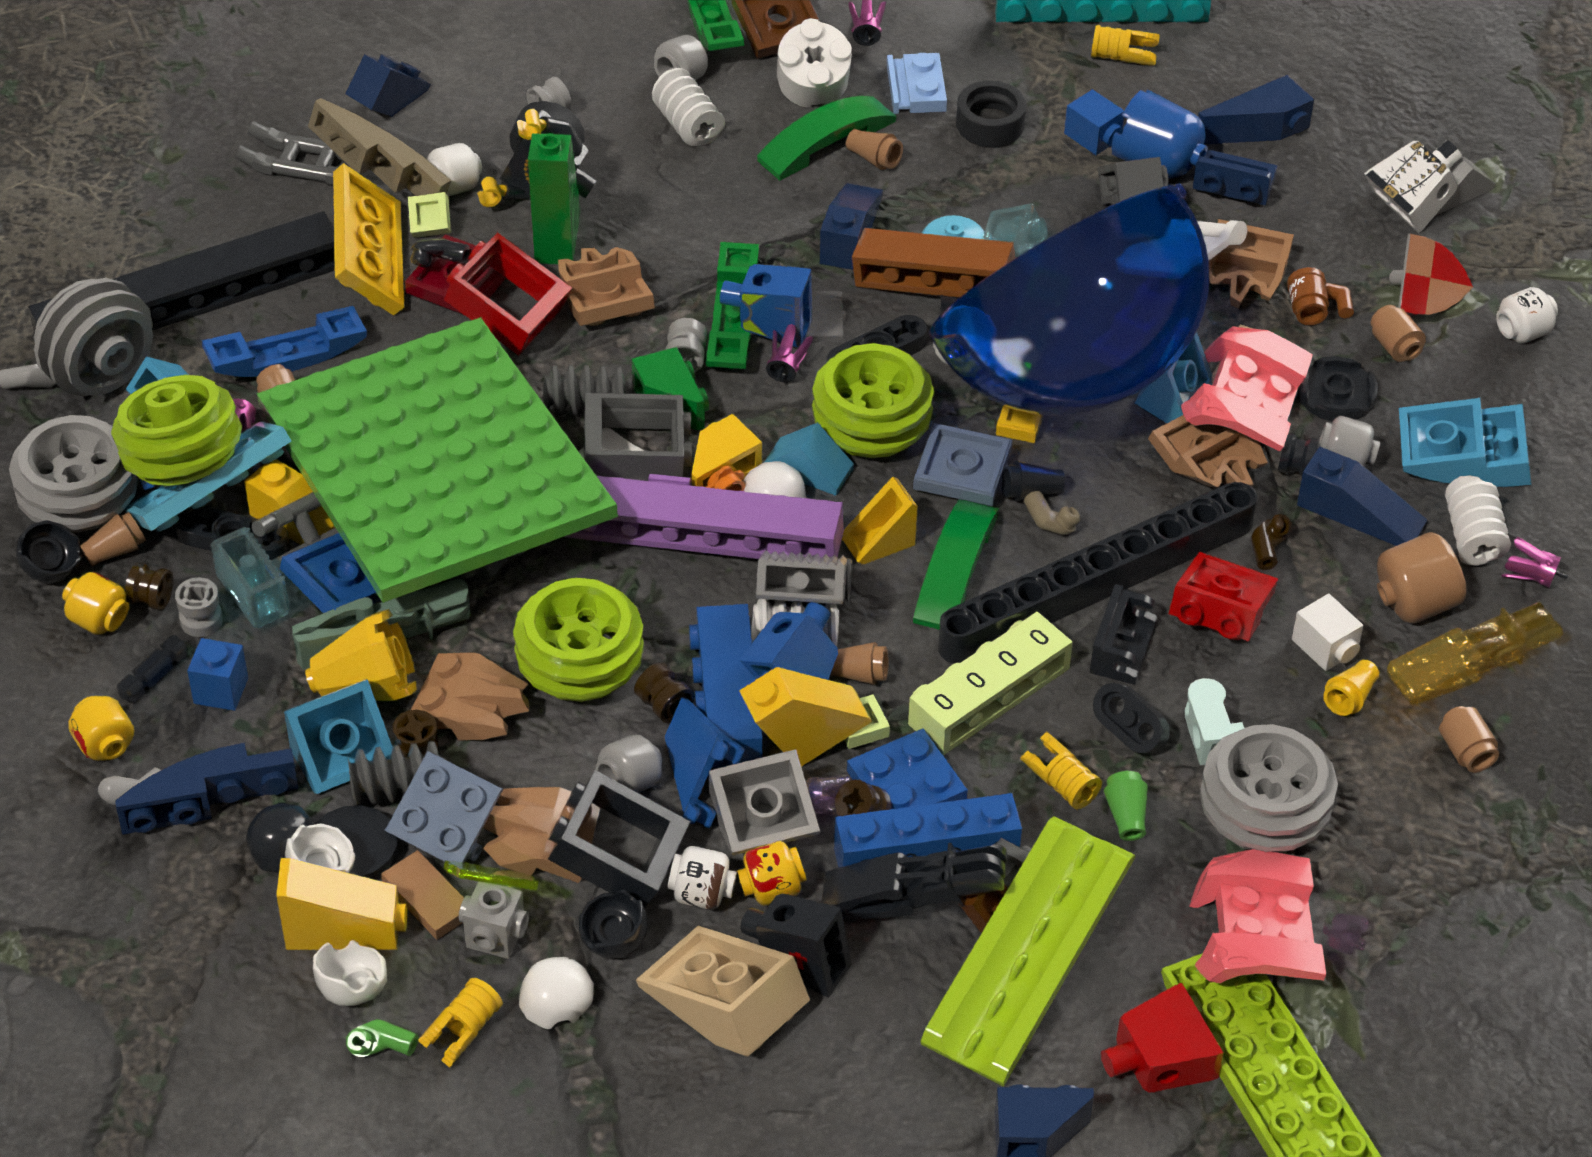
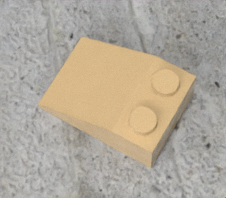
M697 926L636 979L639 988L713 1044L747 1057L759 1049L784 1023L791 1020L794 1014L810 1001L794 956L701 926Z

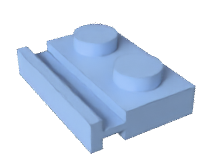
M939 53L903 54L902 59H893V55H887V73L893 114H899V109H909L910 113L946 112L947 98Z

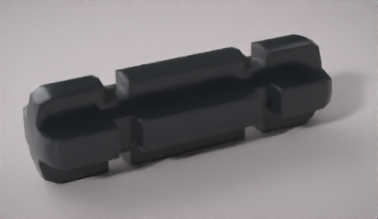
M176 635L167 638L160 645L162 650L156 648L132 670L133 676L128 674L117 684L119 696L131 704L145 694L144 688L149 690L173 668L171 663L178 664L188 655L187 644L184 640Z

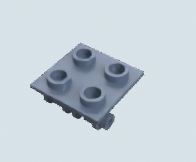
M427 751L385 831L461 869L465 861L468 859L475 861L479 857L482 845L477 843V838L503 789Z

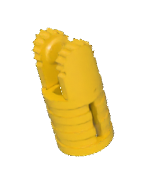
M1096 25L1091 57L1109 58L1111 60H1121V62L1154 66L1156 64V54L1151 51H1144L1143 49L1130 48L1129 45L1152 48L1158 46L1160 36L1156 33L1130 29L1121 30V28L1115 29Z
M1046 732L1040 740L1043 742L1044 747L1050 753L1055 754L1056 757L1045 766L1037 755L1027 750L1020 757V760L1046 784L1052 786L1056 792L1061 794L1074 809H1082L1090 804L1098 795L1102 787V780L1096 774L1091 773L1049 732Z
M470 978L465 984V988L461 990L450 1005L440 1013L418 1039L419 1042L426 1048L430 1044H434L442 1034V1029L445 1026L452 1033L459 1036L458 1041L453 1042L444 1052V1057L441 1060L448 1067H451L476 1038L478 1031L494 1015V1012H497L502 1007L501 997L483 980Z

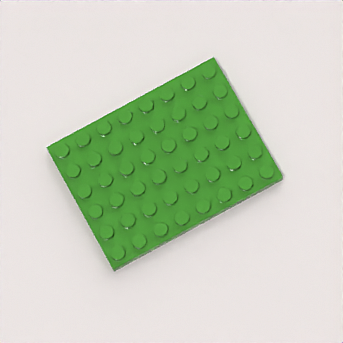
M481 317L257 393L259 407L269 423L284 427L291 439V442L284 447L383 603L618 517L616 502Z

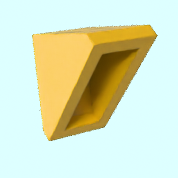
M892 477L844 529L842 540L860 564L864 565L915 546L918 506L898 478Z

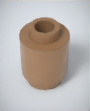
M1386 305L1380 308L1371 319L1373 335L1395 361L1412 360L1422 352L1426 336L1404 309L1397 308L1394 305Z
M1459 706L1451 709L1444 715L1439 732L1460 766L1466 767L1468 771L1475 773L1489 768L1497 761L1499 757L1497 750L1498 742L1476 708Z

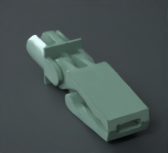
M453 579L411 592L384 603L373 604L370 598L364 597L336 608V611L333 609L292 626L297 663L303 670L310 668V658L368 616L389 609L393 614L392 617L387 619L389 625L398 622L405 638L427 632L431 640L433 639L432 630L467 620L471 616L467 583L463 579Z

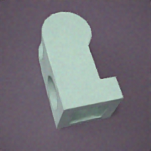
M1205 678L1195 680L1190 684L1188 688V702L1184 711L1187 727L1200 765H1205L1208 753L1223 737L1244 729L1242 722L1231 724L1224 706L1226 691L1222 684Z

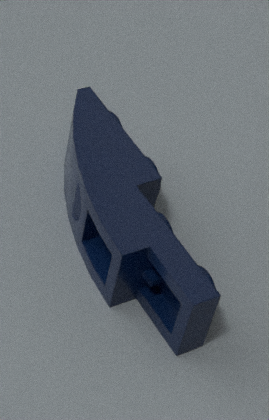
M244 742L195 755L149 776L115 800L122 835L134 832L143 833L152 829L179 824L188 825L197 821L212 819L210 809L212 804L232 803L240 799L263 795H277L286 791L297 790L298 783L292 748L247 756Z

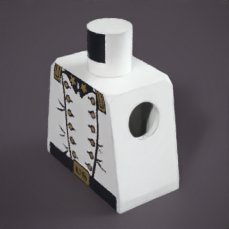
M1446 140L1433 153L1419 141H1412L1364 174L1373 192L1419 234L1455 193L1457 184L1449 168L1462 157V154L1449 140Z

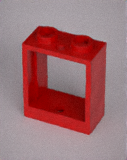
M497 232L487 243L480 241L468 257L470 261L465 266L459 263L451 271L446 279L450 286L444 300L470 320L481 317L495 338L519 356L563 309L572 287ZM489 266L538 301L520 321L472 286Z

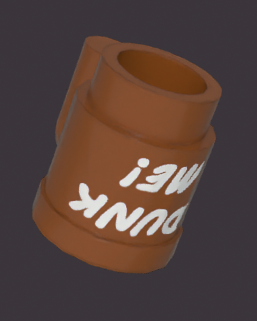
M1310 267L1301 268L1288 277L1287 287L1293 313L1296 314L1297 320L1300 323L1315 325L1325 320L1328 315V299L1336 300L1338 314L1341 318H1349L1354 314L1351 293L1348 287L1327 283L1325 275L1321 270Z

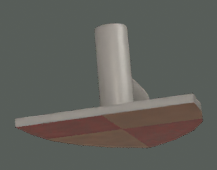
M1408 234L1403 270H1393L1389 276L1391 284L1401 285L1398 308H1402L1406 313L1431 315L1445 311L1458 303L1473 288L1464 267L1451 251L1437 241L1414 234Z

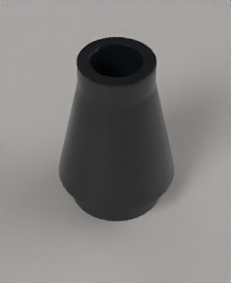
M1015 461L1013 465L1006 464L1002 473L1003 494L1005 497H1013L1014 501L1024 500L1029 493L1034 491H1040L1043 496L1062 494L1064 491L1065 475L1062 469H1051L1021 461Z

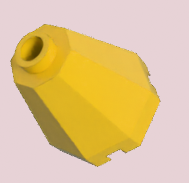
M389 609L368 616L310 658V668L306 669L305 674L308 685L313 693L319 692L322 697L365 679L369 681L375 700L394 701L409 696L417 690L416 681L408 683L407 674L415 672L412 656L398 622L391 625L387 622V619L393 616Z

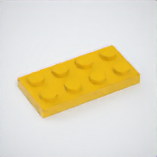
M343 163L333 171L335 278L345 287L352 288L366 297L373 305L395 315L404 308L401 202Z

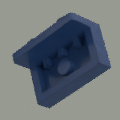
M1207 149L1206 156H1200L1197 159L1192 189L1266 205L1276 178L1278 165Z

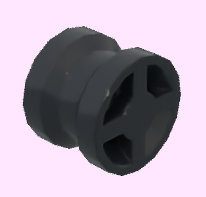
M1288 433L1282 449L1278 471L1287 473L1293 470L1299 472L1302 476L1303 471L1317 451L1319 439L1310 438L1305 441L1298 439L1295 434Z

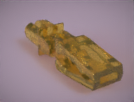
M1540 601L1511 614L1505 608H1501L1499 616L1487 620L1477 627L1465 631L1459 627L1390 661L1386 669L1387 676L1408 703L1414 705L1475 684L1481 679L1482 673L1496 666H1504L1515 660L1519 665L1522 664L1525 653L1560 639L1563 635V628L1554 621L1553 616L1544 609V605Z

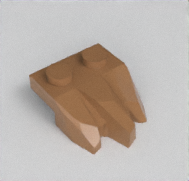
M1218 219V223L1227 224L1229 222ZM1246 225L1247 236L1243 243L1227 246L1205 263L1204 268L1210 283L1231 284L1230 304L1236 308L1240 307L1250 290L1259 293L1261 299L1270 301L1283 281L1293 243V234Z
M615 247L608 254L601 255L595 248L581 249V259L579 261H572L570 259L558 260L561 280L572 287L566 301L580 326L600 325L608 319L620 316L633 317L645 310L655 308L653 293L642 279L640 263L631 251Z
M1184 415L1153 430L1148 438L1173 472L1210 487H1219L1222 483L1226 485L1232 482H1243L1252 486L1253 482L1246 467L1257 469L1268 463L1259 441L1224 426L1212 424L1195 426L1186 421Z
M439 653L411 710L418 709L428 712L436 720L437 729H452L458 740H485L507 735L508 726L503 720L504 718L529 711V700L521 691L526 688L528 683L481 654Z
M561 787L503 789L497 800V803L501 806H494L483 826L484 829L499 837L488 842L483 849L499 866L529 877L538 868L579 883L582 879L581 877L548 860L555 845L548 838L561 815L568 819L572 808L565 804L571 791ZM591 803L576 833V836L591 844L600 807Z

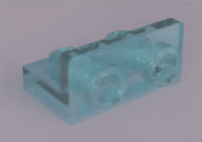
M1033 203L994 210L990 213L982 239L1014 242L1016 268L1022 280L1028 282L1034 268L1039 265L1042 245L1048 234L1045 220L1039 217Z

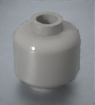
M690 35L677 36L663 42L656 49L654 55V68L658 77L668 70L683 68L696 81L705 74L708 67V57L705 48L700 41Z
M1339 416L1332 423H1325L1318 448L1321 446L1356 460L1365 466L1366 463L1374 464L1380 442L1373 440L1374 429L1372 425Z
M631 734L603 747L598 755L595 770L631 790L641 793L658 783L662 771V756L659 749L648 739L641 735Z

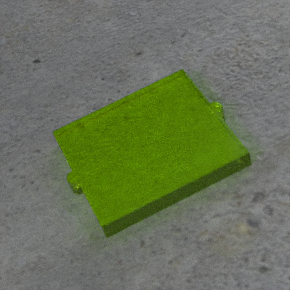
M445 860L444 863L446 873L453 874L461 879L537 891L538 881L534 877L522 872Z

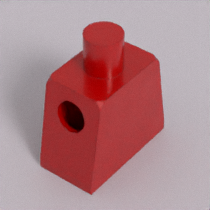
M1182 983L1174 985L1124 1013L1119 1019L1116 1038L1118 1045L1101 1051L1104 1069L1111 1078L1133 1071L1143 1090L1149 1093L1218 1079L1224 1053Z

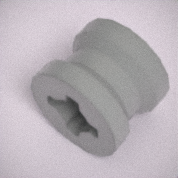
M558 77L546 80L542 87L535 85L529 88L526 93L528 104L547 101L557 103L569 110L572 106L569 91Z

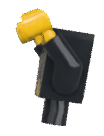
M529 109L525 113L526 122L522 120L517 121L518 132L523 140L499 178L502 180L501 184L498 185L493 177H485L481 182L483 191L477 193L480 203L485 207L496 206L501 201V198L503 200H531L528 156L532 133L572 136L577 187L580 196L586 199L597 179L578 168L588 153V149L582 143L572 123L567 120L553 118L544 110L538 113L535 109Z

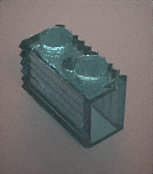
M243 527L211 543L213 563L216 565L214 567L216 570L215 574L254 628H260L289 614L290 607L285 577L281 576V571L277 570L273 560H270L269 555H266L265 549H262L261 544H258L254 534L250 533V528Z

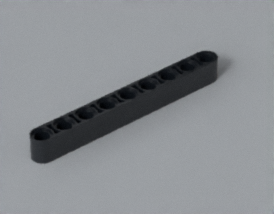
M1243 482L1228 483L948 609L940 617L938 641L940 656L947 662L953 664L961 663L975 654L982 644L994 641L1006 633L1015 622L1019 620L1024 621L1036 612L1040 613L1050 623H1054L1110 597L1115 584L1123 586V589L1126 590L1194 559L1199 552L1207 553L1250 532L1253 525L1257 503L1256 491L1250 485Z

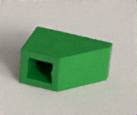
M677 347L632 358V385L636 394L683 395V412H691V429L701 430L705 428V411L709 410L706 391L703 387H697L692 364L690 361L684 362Z

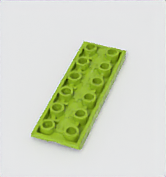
M1055 816L1050 818L926 1026L921 1039V1045L1004 1087L1132 865L1135 855L1107 841L1096 838Z
M1202 954L1162 968L1161 974L1166 989L1179 983L1184 985L1224 1052L1219 1077L1268 1157H1381L1266 974L1242 975L1222 983L1211 982L1203 977L1195 967Z

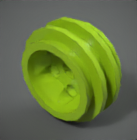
M872 343L855 345L839 352L817 372L812 388L814 398L812 412L815 423L818 422L834 442L851 455L867 458L892 456L915 444L929 429L934 397L930 375L910 354L893 346Z
M180 375L149 383L130 394L119 407L111 435L126 471L152 485L172 486L204 478L224 466L234 454L235 446L240 440L242 425L235 413L236 406L228 390L217 386L214 381L203 376Z
M571 578L556 581L531 596L517 613L513 637L515 641L514 651L519 670L535 688L560 700L583 702L602 698L626 684L641 664L644 641L642 638L643 624L638 608L623 592L599 580ZM607 634L611 637V639H607L603 637V635Z

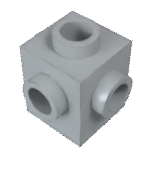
M479 880L472 896L466 895L459 911V922H462L464 925L466 948L507 959L510 958L518 938H522L525 934L529 921V912L524 911L523 891L514 889L505 883L494 884Z

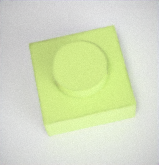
M445 192L408 197L410 233L414 238L451 233L449 197Z
M873 694L860 698L872 722L844 739L848 749L889 737L890 725Z

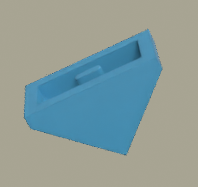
M818 422L780 437L764 461L784 462L798 470L805 485L835 496L854 468V463Z

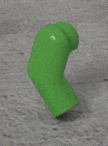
M376 1019L351 1030L346 1036L345 1042L348 1050L357 1057H367L388 1048L411 1056L417 1047L419 1035L386 1021Z

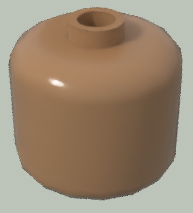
M1435 532L1426 533L1382 552L1378 557V593L1386 606L1390 605L1397 616L1404 622L1415 624L1464 602L1467 589L1462 568L1451 546L1439 534Z

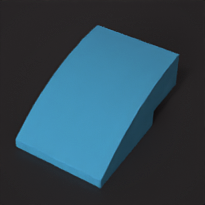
M1480 398L1399 408L1404 472L1443 483H1451L1460 476L1471 475L1479 477L1485 482H1490L1496 487L1531 485L1523 404L1482 409Z

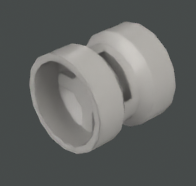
M692 318L675 320L668 329V345L666 349L677 347L684 362L690 361L694 372L701 369L704 363L707 329L701 322Z
M201 577L191 578L181 583L175 592V600L183 631L194 637H206L215 633L223 623L216 585L209 579Z

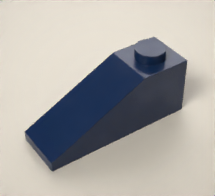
M1285 75L1199 112L1198 117L1201 118L1205 126L1206 137L1204 144L1276 141L1300 133L1310 128L1314 99L1288 75Z
M846 183L830 203L820 230V264L853 270L852 255L863 229L872 228L883 196L882 189Z
M1319 446L1303 471L1297 506L1395 546L1419 537L1427 524V519L1356 460Z

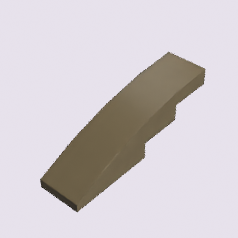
M322 98L315 101L308 127L353 170L362 174L370 169L395 193L407 188L415 196L442 192L447 194L451 180L415 150L392 134L355 113Z

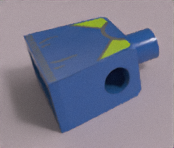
M754 264L749 267L743 284L724 281L720 292V303L740 307L741 327L745 331L772 340L774 330L777 332V341L782 342L787 326L790 324L795 325L796 331L792 346L799 348L805 340L812 322L811 269Z

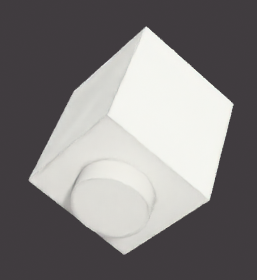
M1327 594L1297 612L1292 640L1322 669L1327 671L1339 663L1345 664L1351 661L1357 655L1360 649L1359 643L1363 624L1335 598Z

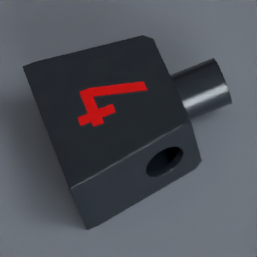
M782 893L775 896L765 912L749 908L742 918L740 926L742 934L758 939L761 946L794 956L805 987L823 996L830 997L852 965L842 912L839 907Z

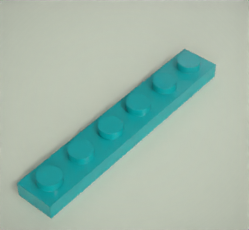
M996 0L995 18L996 22H1209L1211 0Z

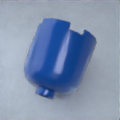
M1140 90L1131 99L1122 114V117L1128 120L1122 134L1114 133L1111 147L1112 155L1124 161L1160 157L1161 165H1165L1167 169L1168 179H1176L1189 172L1193 166H1196L1198 157L1206 156L1208 149L1204 145L1206 137L1205 126L1201 118L1149 90L1146 92Z

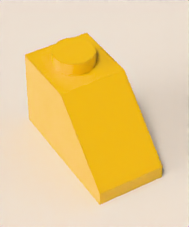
M733 414L718 422L711 423L704 430L700 431L692 469V486L706 487L710 476L724 466H729L734 472L741 470L744 473L745 479L750 470L762 464V441Z
M277 459L264 464L244 481L249 513L256 519H260L313 492L301 473ZM322 506L308 513L319 535L335 528ZM294 521L284 525L291 540L300 545L304 544Z

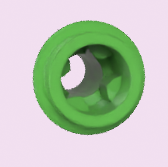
M1122 771L1109 776L1107 786L1104 789V795L1119 830V837L1126 841L1138 840L1146 835L1145 817L1148 785L1142 781L1141 774L1134 771Z

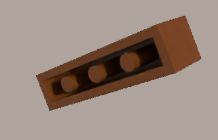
M864 228L852 255L855 287L1005 302L1016 275L1014 242Z

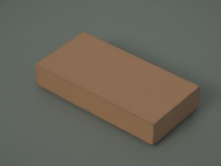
M418 850L381 873L382 882L397 886L398 900L402 904L407 905L410 913L436 940L462 924V922H459V911L464 897Z

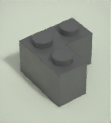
M1160 157L1115 162L1098 167L1102 205L1111 204L1115 241L1169 234L1168 226L1172 225L1173 215L1170 204L1165 202L1164 188L1168 186V173L1165 165H1161Z

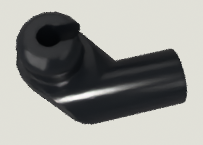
M446 239L419 240L411 248L413 253L410 260L412 264L420 267H429L432 262V256L465 264L470 249L467 244Z

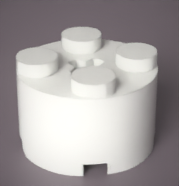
M811 18L804 20L801 24L789 30L782 38L778 48L777 78L782 93L790 101L802 107H812V105L818 104L826 105L837 101L845 92L850 75L852 47L846 37L835 27Z

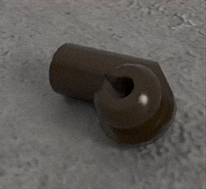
M1276 514L1272 519H1267L1251 535L1257 566L1261 570H1270L1278 564L1275 548L1286 539L1287 534L1292 530V523L1284 514Z

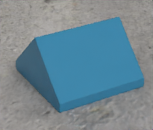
M1185 320L1161 348L1135 401V404L1165 423H1169L1183 415L1181 405L1188 401L1204 383L1212 385V373L1193 320Z
M367 679L284 711L290 749L292 748V753L314 794L350 781L348 759L350 763H354L358 749L364 751L368 761H372L375 747H380L386 759H390L393 747Z

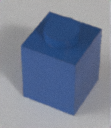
M1092 89L1067 105L1064 134L1093 154L1098 155L1108 147H1112L1115 132L1122 134L1124 122L1122 114L1124 110Z
M204 638L200 639L187 670L194 704L236 710L248 681L243 645Z

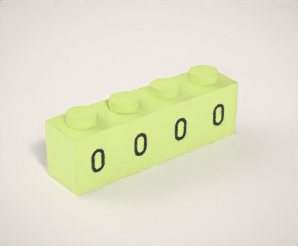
M1038 612L1024 621L1019 620L1015 622L1006 633L992 642L988 641L982 644L975 654L961 663L952 664L942 676L930 684L918 687L910 697L908 725L915 731L924 728L942 755H945L1069 670L1073 641Z

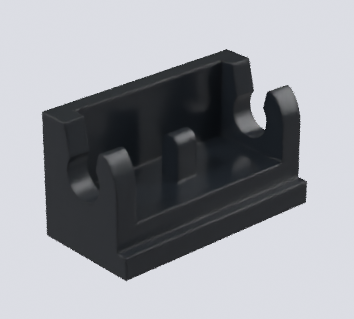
M1114 585L1093 644L1090 665L1091 674L1133 685L1136 684L1156 625L1157 615L1148 611H1140L1135 606L1138 605L1152 609L1155 603L1154 599L1141 593L1125 590L1123 586Z

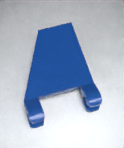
M681 698L664 737L683 809L682 817L689 820V824H694L698 821L704 827L710 828L716 811L698 800L709 771L715 760L722 761L726 758L733 764H738L745 749L740 744L726 737L688 699Z

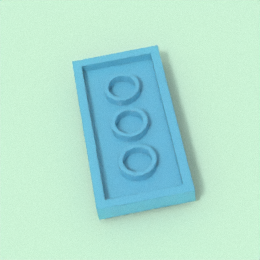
M260 421L241 433L240 440L235 446L234 454L224 466L212 474L186 484L159 485L126 506L124 511L132 515L138 526L150 531L155 528L157 531L165 530L179 520L177 514L190 506L196 509L214 498L212 492L224 484H227L228 487L233 486L244 480L249 475L247 470L260 461L262 464H267L277 459L284 453L282 447L290 443L291 439L284 427Z

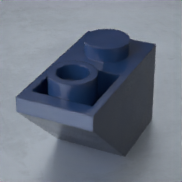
M364 54L345 94L373 111L392 117L427 92L431 84L419 77L421 73L419 69L406 62L401 61L399 63L383 54L380 55L379 59Z
M1023 1084L997 1087L994 1112L996 1157H1052L1090 1123L1094 1089L1078 1088L1074 1085H1062L1057 1088H1032Z

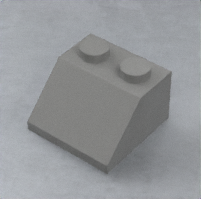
M796 750L709 771L711 799L716 811L720 831L732 856L775 841H784L786 843L820 834Z

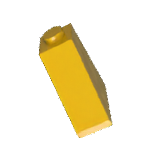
M775 667L739 690L755 723L783 752L796 750L801 767L872 722L856 690L852 686L780 667Z
M281 858L276 897L286 950H319L327 942L333 948L340 950L346 948L352 940L358 942L360 946L376 950H397L398 932H406L407 905L399 904L396 885L291 858Z

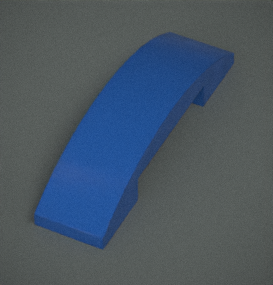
M354 306L316 314V326L249 342H245L241 332L202 340V347L214 372L238 377H257L265 368L275 364H281L285 369L293 372L326 361L366 338L367 330Z

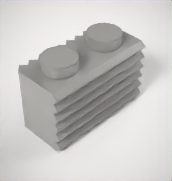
M766 550L758 560L756 598L842 604L845 598L847 559L844 555L838 559L835 554L831 558L825 554L821 558L818 553L812 557L810 553L803 556L800 552L795 556L793 552L786 555L783 551L778 555L776 551L770 554Z

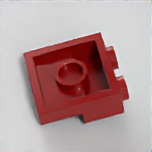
M1199 552L1177 582L1168 614L1178 617L1181 622L1187 625H1202L1217 630L1225 638L1249 641L1260 625L1266 605L1275 593L1278 578Z

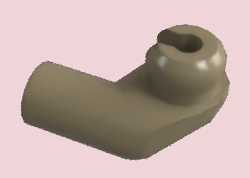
M1040 491L1031 492L1024 499V504L1040 529L1061 535H1068L1076 530V525L1080 522V514L1075 508L1064 506L1059 512L1053 511Z

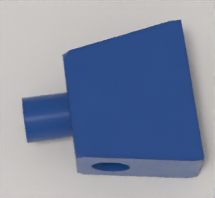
M810 602L803 613L778 612L774 614L740 659L741 663L756 679L775 667H780L828 680L838 655L837 646L823 631L831 613L824 606Z

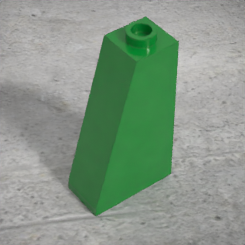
M532 133L528 168L534 260L540 264H558V260L561 259L574 261L580 218V203L572 136Z

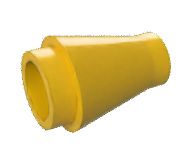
M1360 660L1355 666L1329 679L1323 694L1326 706L1333 713L1340 716L1359 712L1373 684L1379 678L1377 666L1369 660Z

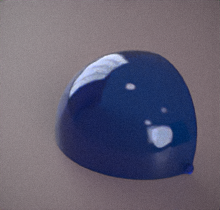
M1170 184L1111 205L1056 233L990 274L949 306L930 328V337L943 359L965 383L984 397L1011 409L1040 415H1073L1098 410L1122 401L1153 383L1171 368L1191 343L1200 325L1208 298L1210 278L1207 248L1200 226L1184 200L1186 197L1185 188L1181 184ZM1025 362L1032 364L1030 369L1026 366Z

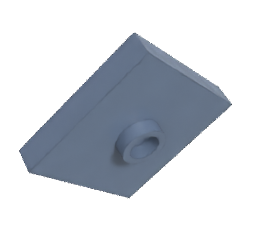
M934 423L913 480V489L993 506L1002 480L1004 466L1007 464L1012 450V439Z

